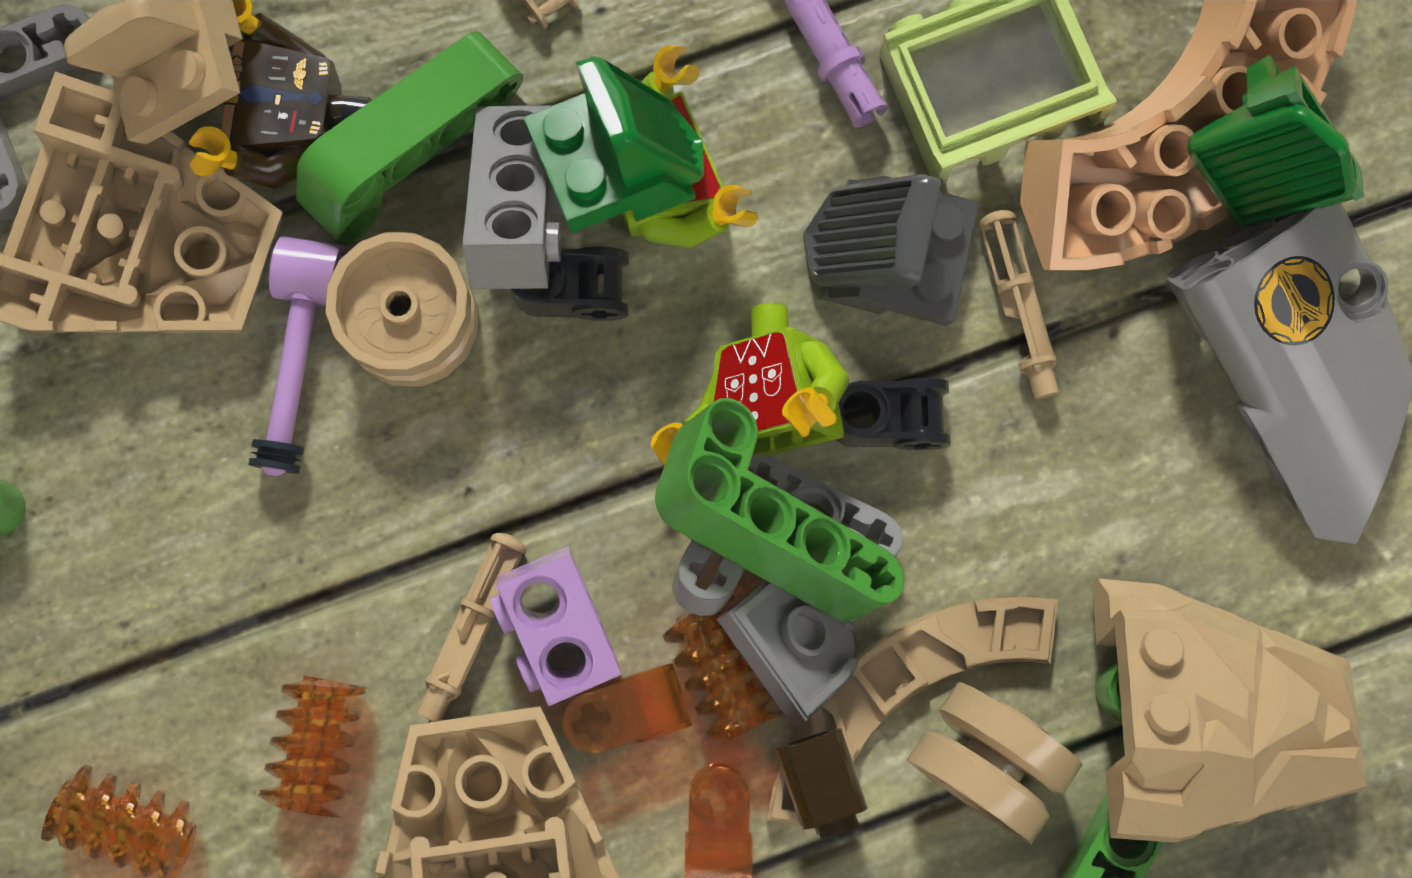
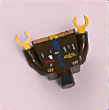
M232 0L240 30L244 32V39L234 44L231 58L240 94L225 101L221 129L204 126L195 132L189 141L190 145L206 149L211 155L198 152L189 163L193 172L199 176H210L219 167H222L228 176L270 188H277L297 178L299 159L314 141L371 102L372 99L365 96L342 95V86L334 62L327 59L322 52L262 13L252 16L251 0Z

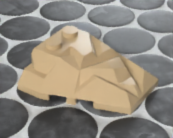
M54 72L33 129L43 144L4 251L0 253V322L33 333H243L283 218V212L238 179L226 175L221 167L210 176L195 174L189 162L196 153L185 146L184 140L172 131L147 145L128 141L115 91Z
M1097 579L1092 584L1096 645L1115 646L1117 648L1125 756L1106 771L1110 838L1177 843L1194 838L1206 830L1231 824L1232 827L1251 822L1263 814L1281 809H1286V811L1294 810L1358 792L1367 787L1350 660L1160 584Z
M541 706L410 725L390 807L394 814L385 851L380 850L375 872L379 874L378 878H620L604 844V839L589 812Z

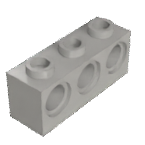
M551 105L476 106L463 235V250L470 289L548 288L549 263L561 261L560 222H552V214L563 213L523 118L551 107Z

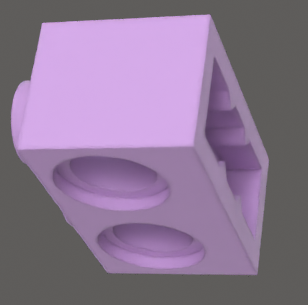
M569 546L497 576L496 587L499 594L491 597L490 602L503 632L507 634L515 630L525 653L517 656L516 661L530 693L541 689L548 706H551L622 675L619 661ZM537 582L547 583L558 592V602L547 612L536 613L530 611L521 600V595L525 588ZM569 642L580 647L584 653L581 664L570 671H560L552 667L547 660V655L555 645Z

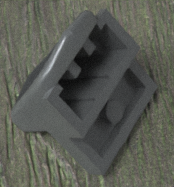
M925 174L896 178L879 176L859 180L849 179L846 185L834 188L827 195L803 233L811 278L817 285L824 287L822 299L879 315L888 310L944 326L955 321L979 202L941 192V180Z

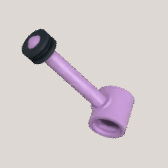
M283 236L275 244L269 271L270 293L274 299L287 300L291 304L266 440L253 439L252 447L258 448L257 452H251L256 455V458H249L248 463L249 466L263 469L267 475L281 476L283 473H300L301 467L295 465V462L301 460L297 459L296 455H303L304 448L292 445L315 310L316 307L326 306L327 284L339 260L348 253L345 245Z

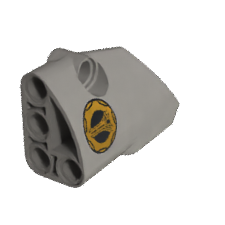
M1342 203L1321 209L1317 206L1253 224L1181 264L1170 272L1166 279L1195 334L1207 341L1215 351L1241 402L1237 403V406L1248 430L1281 490L1290 503L1300 511L1313 537L1316 539L1357 544L1385 482L1400 439L1412 393V367L1387 298L1389 284L1386 273L1378 264L1370 260ZM1357 269L1360 274L1358 289L1350 297L1341 299L1338 292L1339 281L1349 270Z

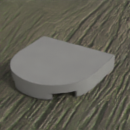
M766 580L757 584L717 618L719 624L793 727L806 722L851 679L857 668L858 659L855 657L854 630L858 629L857 620L852 622L837 620Z

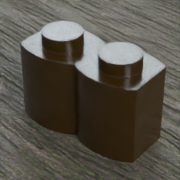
M842 728L830 729L775 748L799 824L803 830L815 828L816 834H819L820 839L860 826L856 814L867 810L868 806Z

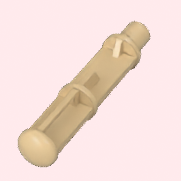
M1008 210L991 212L981 219L979 228L983 234L1005 316L1021 319L1030 353L1019 362L1018 366L1020 372L1029 378L1034 399L1048 398L1059 393L1053 372L1057 365V359L1053 353L1035 290V282L1031 276L1017 227L1016 216ZM1012 223L1026 269L1025 273L1019 275L1016 274L1003 228ZM993 229L996 230L1009 278L999 280L986 234L987 231Z
M495 533L491 536L490 540L492 542L466 597L460 603L462 606L430 675H427L424 680L426 681L427 691L417 714L434 722L442 721L450 701L456 699L457 696L460 697L462 685L492 620L496 619L490 598L499 594L496 587L497 576L517 568L522 555L525 556L526 546L512 535Z

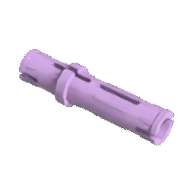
M783 0L819 63L817 74L824 84H831L850 117L852 126L855 128L862 127L876 120L875 115L872 113L874 110L878 115L884 114L888 109V105L881 98L862 65L865 62L862 50L859 46L856 47L850 44L826 0Z

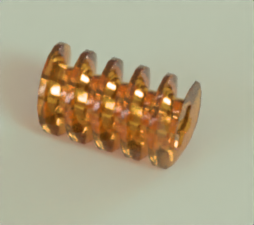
M733 594L727 605L734 599ZM721 611L705 616L688 612L675 619L676 622L665 632L663 639L666 644L686 643L687 645L673 659L677 668L697 667L698 669L684 683V686L688 692H708V695L695 707L698 716L717 714L719 716V719L705 732L708 739L730 740L784 715L782 711H765L764 707L773 698L765 687L755 688L753 683L758 677L749 664H744L742 660L744 657L717 621V618L722 614Z
M302 675V681L283 684L280 691L297 701V707L278 710L275 714L276 719L292 728L291 733L270 737L269 742L270 745L284 752L286 758L281 761L265 763L263 769L281 780L280 786L261 789L258 792V797L280 809L340 818L338 814L324 807L323 804L341 800L345 796V790L330 781L329 777L350 772L351 765L335 755L334 752L335 750L355 746L356 738L342 730L340 724L358 721L361 719L362 713L347 704L345 699L366 694L367 687Z
M87 764L80 767L74 777L63 784L46 814L42 827V840L48 842L57 837L59 846L70 851L82 845L84 855L95 860L107 853L109 864L120 869L132 861L134 873L142 877H147L156 870L158 878L178 877L188 860L196 836V825L188 822L190 812L189 801L183 799L170 815L164 813L166 794L158 790L146 806L141 805L142 785L137 782H133L121 797L116 796L117 776L112 773H108L97 788L91 787L93 767Z

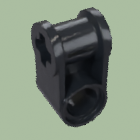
M603 246L561 249V261L549 263V274L555 279L551 289L540 295L528 294L522 289H510L513 301L521 311L535 317H577L593 321H612L626 318L628 316V305L622 302L623 267L629 264V253L619 248ZM600 274L603 275L602 294H598V276Z
M912 378L899 381L861 380L849 383L838 403L844 438L836 439V441L844 446L853 448L894 447L903 450H935L951 446V436L944 432L943 396L949 393V381L937 378ZM854 400L865 403L873 413V425L865 429L852 427L843 417V405Z

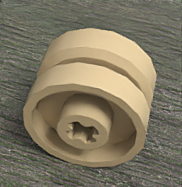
M385 232L359 242L339 260L327 284L325 313L334 338L370 376L393 386L422 387L446 378L467 359L478 336L479 308L470 285L458 263L439 243L416 233ZM404 306L409 310L402 316H396L397 312Z
M959 682L955 685L939 712L948 727L968 741L966 747L939 732H925L906 761L993 823L1026 843L1032 844L1050 815L1042 800L1021 785L1020 781L1023 778L1049 793H1065L1083 764L1067 748L1049 736L1048 732L1019 711L1001 701H996L969 685Z

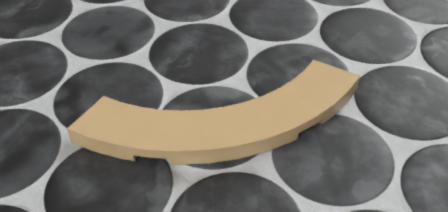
M1008 597L979 600L926 614L893 630L857 656V668L851 679L806 722L798 725L790 742L830 729L842 728L854 763L861 748L882 721L907 699L927 686L949 675L986 665L1019 662L1051 664L1058 599ZM780 765L773 784L766 820L800 825Z

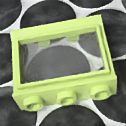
M953 0L946 6L945 11L925 19L921 14H914L897 21L883 37L879 55L927 170L930 176L941 180V185L947 182L953 167L979 157L983 165L995 163L1006 156L1011 145L1034 136H1037L1038 140H1054L1063 134L1070 122L1089 116L1093 126L1105 122L1117 102L1114 95L1107 88L1069 0Z

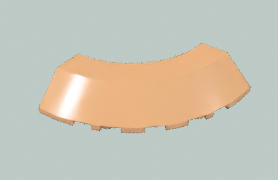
M1204 0L1199 20L1180 59L1165 80L1133 110L1108 125L1078 136L1055 140H1026L1020 205L1043 270H1093L1124 265V262L1168 251L1173 248L1172 244L1188 238L1199 230H1208L1227 218L1230 214L1212 192L1187 151L1188 139L1195 132L1244 105L1242 95L1247 93V67L1268 55H1271L1281 72L1295 65L1319 104L1322 105L1327 93L1321 91L1334 58L1343 57L1354 19L1357 0Z

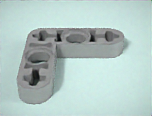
M58 5L0 28V54L4 49L14 45L25 47L27 54L26 61L20 69L12 73L0 72V99L53 78L54 72L64 74L78 68V66L67 62L63 48L64 44L61 40L65 38L63 31L65 27L73 25L77 29L89 19L84 11L73 5ZM39 37L45 43L41 45L48 53V56L45 58L39 47L33 42V39ZM0 114V181L7 185L0 189V196L2 198L0 200V221H5L16 217L28 184Z
M753 453L748 471L804 503L818 505L824 509L830 518L839 523L842 521L849 523L848 528L865 538L867 535L873 536L878 540L877 544L885 548L896 558L902 547L903 536L901 528L893 518L770 456ZM692 540L675 574L672 584L673 595L679 605L688 612L699 616L713 615L727 605L745 568ZM710 558L715 563L720 564L712 584L708 586L707 590L698 588L695 583L701 577Z

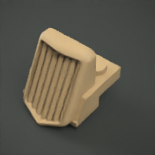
M122 0L98 10L73 31L64 43L63 48L69 64L112 75L128 141L147 145L240 94L228 48L242 40L232 0Z

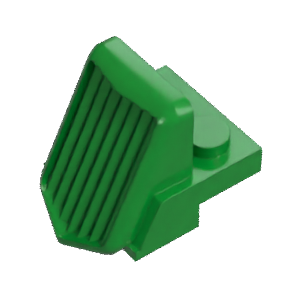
M1271 55L1247 67V93L1242 95L1244 105L1195 132L1188 139L1187 151L1212 192L1233 220L1240 225H1253L1317 206L1321 209L1353 199L1357 201L1364 197L1362 170L1350 151L1347 139L1336 130L1296 66L1294 65L1281 72Z
M590 56L576 62L584 94L523 117L571 234L630 210L635 221L638 222L696 198L691 185L701 181L704 177L702 139L669 99L601 57Z

